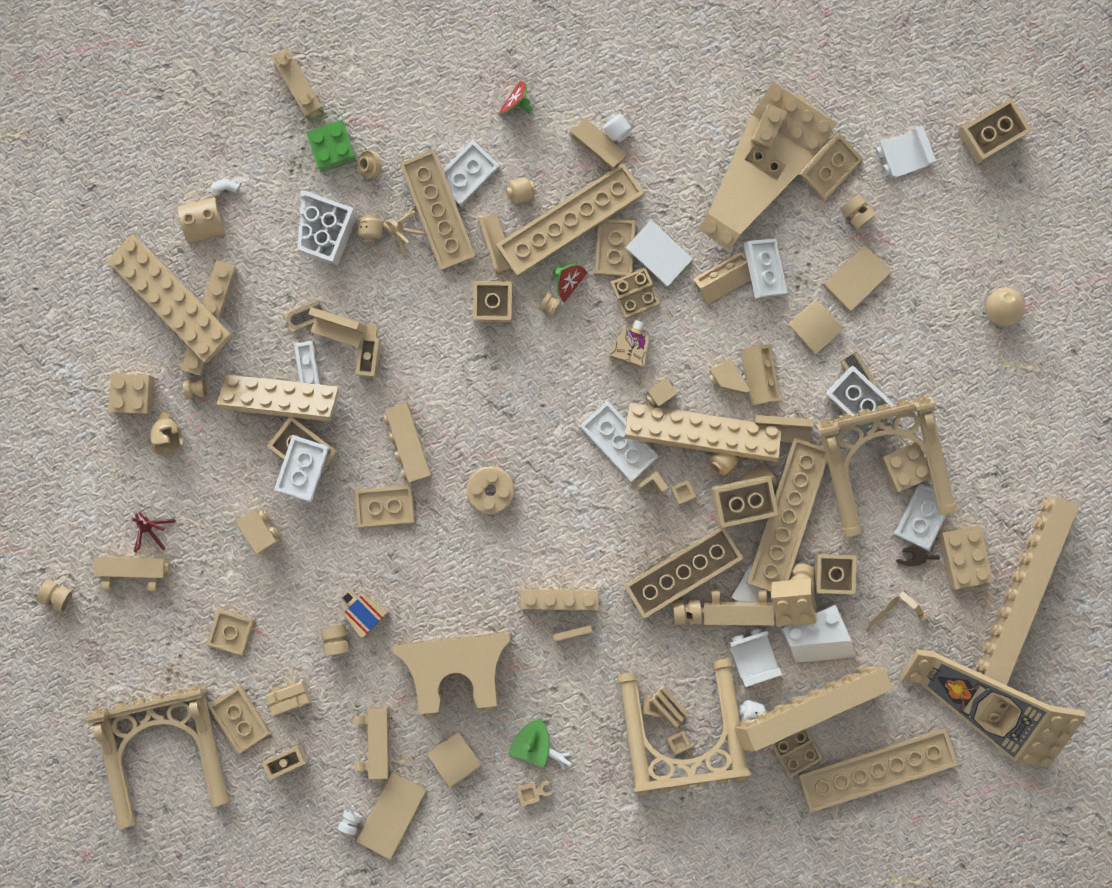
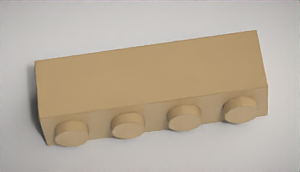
M406 402L385 409L386 414L383 417L386 426L390 425L392 432L389 433L392 444L396 443L398 450L395 451L398 462L402 461L404 469H401L404 480L408 479V482L412 483L432 476L409 404Z
M521 589V609L598 610L599 591Z

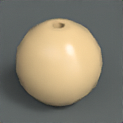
M1003 287L996 289L986 300V315L992 323L998 326H1012L1022 319L1025 313V300L1018 291L1012 288Z

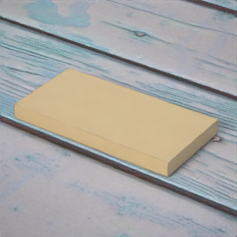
M392 772L356 842L391 860L427 789Z

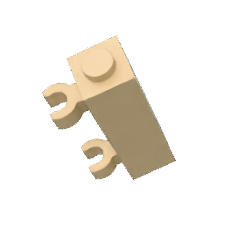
M286 48L272 56V60L307 120H314L321 116V112L324 110L289 49Z
M94 557L93 576H102L101 590H112V577L149 578L148 591H158V578H167V574L170 573L168 558Z
M712 589V601H705L704 607H701L704 625L774 626V608L772 602H767V590L759 589V602L720 601V589Z
M389 706L367 708V715L354 716V724H368V762H356L355 771H368V779H373V782H385V779H388L390 776Z

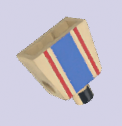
M349 591L342 598L349 606L343 614L361 639L389 613L386 608L366 594H362L357 599Z

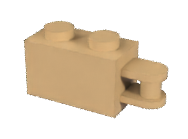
M370 322L366 325L368 327L361 347L358 348L355 374L360 377L377 378L381 340L377 338L378 327L375 323Z

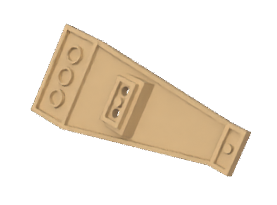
M773 82L753 112L712 206L698 230L728 250H731L741 233L819 152L837 122L776 82ZM771 104L787 113L771 148L767 149L752 142L751 139L766 106ZM757 152L762 154L761 159L756 158L755 154ZM777 163L778 169H772L771 164Z

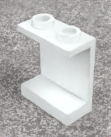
M923 125L915 128L910 133L885 142L881 140L877 144L876 153L879 158H882L884 164L882 166L885 176L889 177V180L931 166L936 162Z
M757 628L751 630L750 635H736L732 637L733 641L729 642L744 687L782 675L769 643L767 630Z

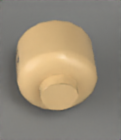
M526 177L514 179L509 182L508 188H506V195L515 204L528 202L535 195V187L533 182L529 181Z
M364 215V218L359 220L358 237L363 239L366 244H375V241L382 238L383 222L379 220L378 216Z
M714 453L709 458V467L716 475H727L737 466V456Z

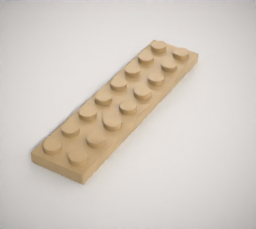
M622 163L496 244V247L515 275L519 277L644 196V192L624 163Z
M133 233L107 260L119 275L203 362L208 363L233 336Z
M630 403L624 438L778 462L782 426L756 424L751 421Z
M795 437L793 438L775 492L779 516L770 517L766 520L746 584L772 592V582L789 581L827 463L824 447Z
M944 727L798 774L809 811L812 813L958 766L947 729Z

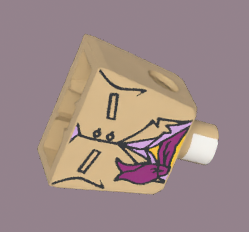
M634 320L631 330L623 328L609 357L643 368L649 336L642 334L645 323Z

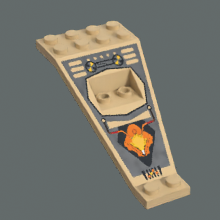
M916 649L900 675L902 681L922 685L1017 763L1050 767L1086 718V714L1082 710L1050 706L932 651Z

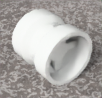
M344 810L343 821L339 823L338 830L349 835H356L357 825L361 822L363 816L351 810Z

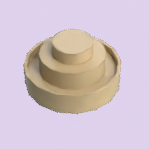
M366 150L360 154L357 164L360 175L366 179H373L379 175L381 158L376 151Z

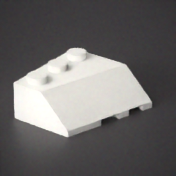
M301 190V216L297 249L321 261L338 266L358 213L352 207Z
M834 604L816 611V623L781 626L780 628L795 663L856 657L851 638Z

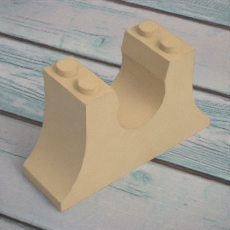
M511 632L396 643L392 646L393 654L406 664L412 674L417 692L419 714H424V717L435 716L440 711L443 698L441 683L443 678L451 673H460L470 679L473 684V698L477 708H482V711H491L498 705L496 685L497 663L503 648L511 641Z

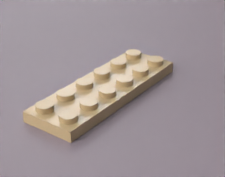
M430 150L399 163L440 270L477 257L436 150Z
M226 374L217 401V408L330 422L339 394V388L336 386Z

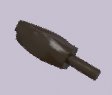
M911 546L902 549V552L912 553V559H896V562L913 567L926 563V559L940 560V555H927L926 550Z

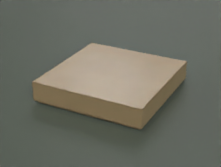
M217 608L206 645L244 656L255 619Z

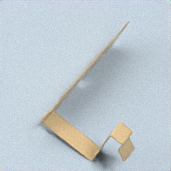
M904 590L898 597L895 596L886 605V608L882 609L874 617L866 630L869 632L871 627L899 601V598L911 606L921 620H925L929 615L925 614L919 604L906 594V590Z

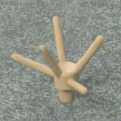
M412 207L398 221L386 220L383 223V231H388L389 234L395 235L404 257H407V253L401 240L408 245L410 241L401 234L402 232L427 235L423 231L403 228L402 223L416 213V207Z

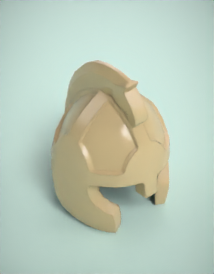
M164 410L153 425L150 435L153 452L157 455H169L176 449H181L184 446L180 427L171 420V415L168 411Z

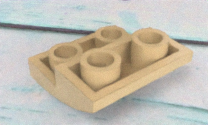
M646 267L610 282L625 319L660 305Z
M817 299L788 324L798 338L802 339L815 355L843 330L839 322Z
M807 728L771 744L789 779L823 760Z
M457 732L427 753L450 788L482 767L474 751L469 747L460 732Z

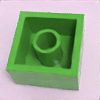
M343 120L306 132L320 172L357 161Z

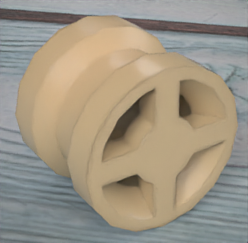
M548 292L539 309L542 311L546 310L549 312V315L553 316L562 300L554 298Z

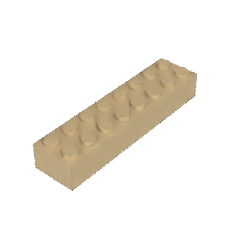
M876 665L862 667L859 669V673H849L842 676L841 681H831L825 684L826 688L820 690L819 688L813 689L808 692V696L795 697L791 699L792 703L785 705L783 703L774 707V711H764L757 714L756 719L741 721L739 723L740 726L734 729L743 750L758 751L893 690L885 668L877 667Z

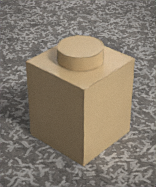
M666 378L648 390L646 398L652 406L660 407L678 393Z

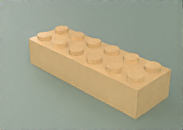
M718 527L623 586L642 618L645 619L741 561L743 557L725 527Z

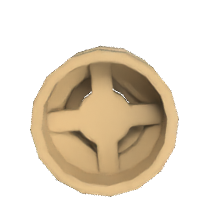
M204 378L197 379L194 382L191 380L183 381V391L186 399H191L194 396L199 398L206 397Z

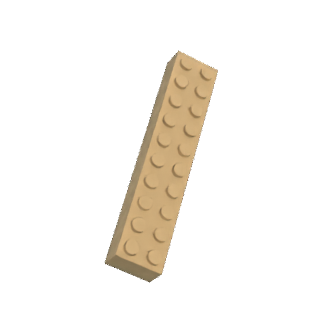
M1058 496L1047 497V499L1043 500L1040 506L1041 514L1035 519L1033 523V528L1035 529L1026 540V551L1019 558V568L1012 575L1011 581L1013 583L1011 588H1008L1005 592L1004 599L1006 600L997 612L998 620L990 629L991 637L989 642H986L983 646L982 652L984 654L975 666L976 672L1007 685L1080 505Z

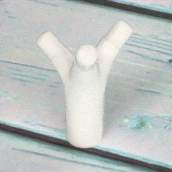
M549 748L548 756L556 760L562 770L566 769L564 764L569 767L572 766V763L565 759L571 756L570 753H558Z

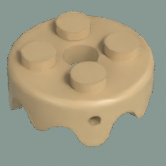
M484 467L477 470L470 477L466 488L470 504L477 511L487 515L498 514L506 510L515 495V488L511 477L504 470L497 467ZM488 485H493L496 488V493L493 496H488L485 493V488Z

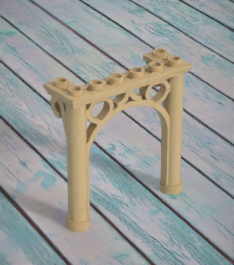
M922 395L916 397L914 401L901 400L897 402V405L889 406V404L878 406L877 410L863 409L858 411L859 414L851 416L850 413L839 416L840 419L832 420L831 418L820 420L819 424H816L824 444L842 519L844 537H852L862 533L848 475L849 462L854 452L862 444L882 435H901L919 444L926 455L938 513L946 515L958 511L957 503L953 499L933 412L937 404L932 397ZM896 416L893 421L896 429L891 428V425L883 424L881 419ZM913 417L915 423L908 431L899 428L898 422L901 418ZM873 422L871 428L866 431L867 434L864 436L862 429L856 426ZM919 425L921 427L924 442L913 434L918 429ZM856 430L859 432V438L854 444L847 443L842 439L846 431ZM840 444L844 447L850 448L845 456L844 461Z
M732 659L713 662L723 719L721 737L717 744L704 755L686 760L666 757L649 744L644 732L637 674L625 673L617 675L618 684L621 685L635 780L634 794L644 797L649 796L650 792L658 790V793L670 792V788L677 787L678 790L689 789V785L697 784V788L709 786L708 782L715 781L717 785L727 784L728 779L734 780L735 783L746 782L747 778L752 775L747 767L745 750H743L734 729L740 726V718L731 669L733 667ZM726 735L728 741L729 754L719 749L723 744ZM646 749L656 757L649 767ZM714 753L721 754L726 758V765L722 768H713L709 763L710 757ZM706 759L705 765L713 773L695 775L696 768L703 765L701 761ZM663 761L670 766V773L666 776H657L653 772L654 765ZM673 764L678 765V769L684 770L687 776L669 779L674 773ZM694 764L691 769L686 765ZM731 764L732 770L726 771ZM650 776H651L653 779L657 780V781H652V782H651V781H650Z
M201 685L185 689V693L182 690L170 692L171 696L168 697L160 694L152 696V700L147 702L143 698L133 701V705L130 706L122 703L114 705V709L109 711L105 707L91 711L90 716L85 717V721H88V724L94 723V735L97 742H100L117 818V821H115L117 829L136 825L123 766L125 748L138 732L153 725H174L191 734L200 751L211 806L215 807L231 802L230 796L226 792L206 702L207 687L201 688ZM171 705L167 710V717L169 719H165L166 715L158 714L155 708ZM183 706L187 709L188 715L184 720L179 721L173 717L172 712L175 707ZM146 710V716L140 721L141 725L138 726L137 718L130 714ZM191 718L195 721L196 730L186 724ZM129 719L132 721L133 728L128 734L118 729L120 720ZM115 734L119 737L124 738L119 749L117 747Z

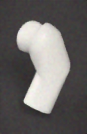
M222 179L211 185V193L215 196H219L223 190L237 193L240 185L227 179Z

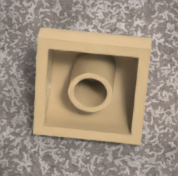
M217 197L178 207L181 227L189 244L226 235Z

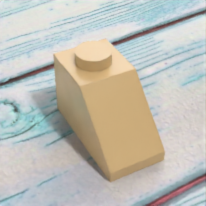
M730 358L709 371L711 375L708 377L714 386L717 385L721 389L743 394L750 391Z

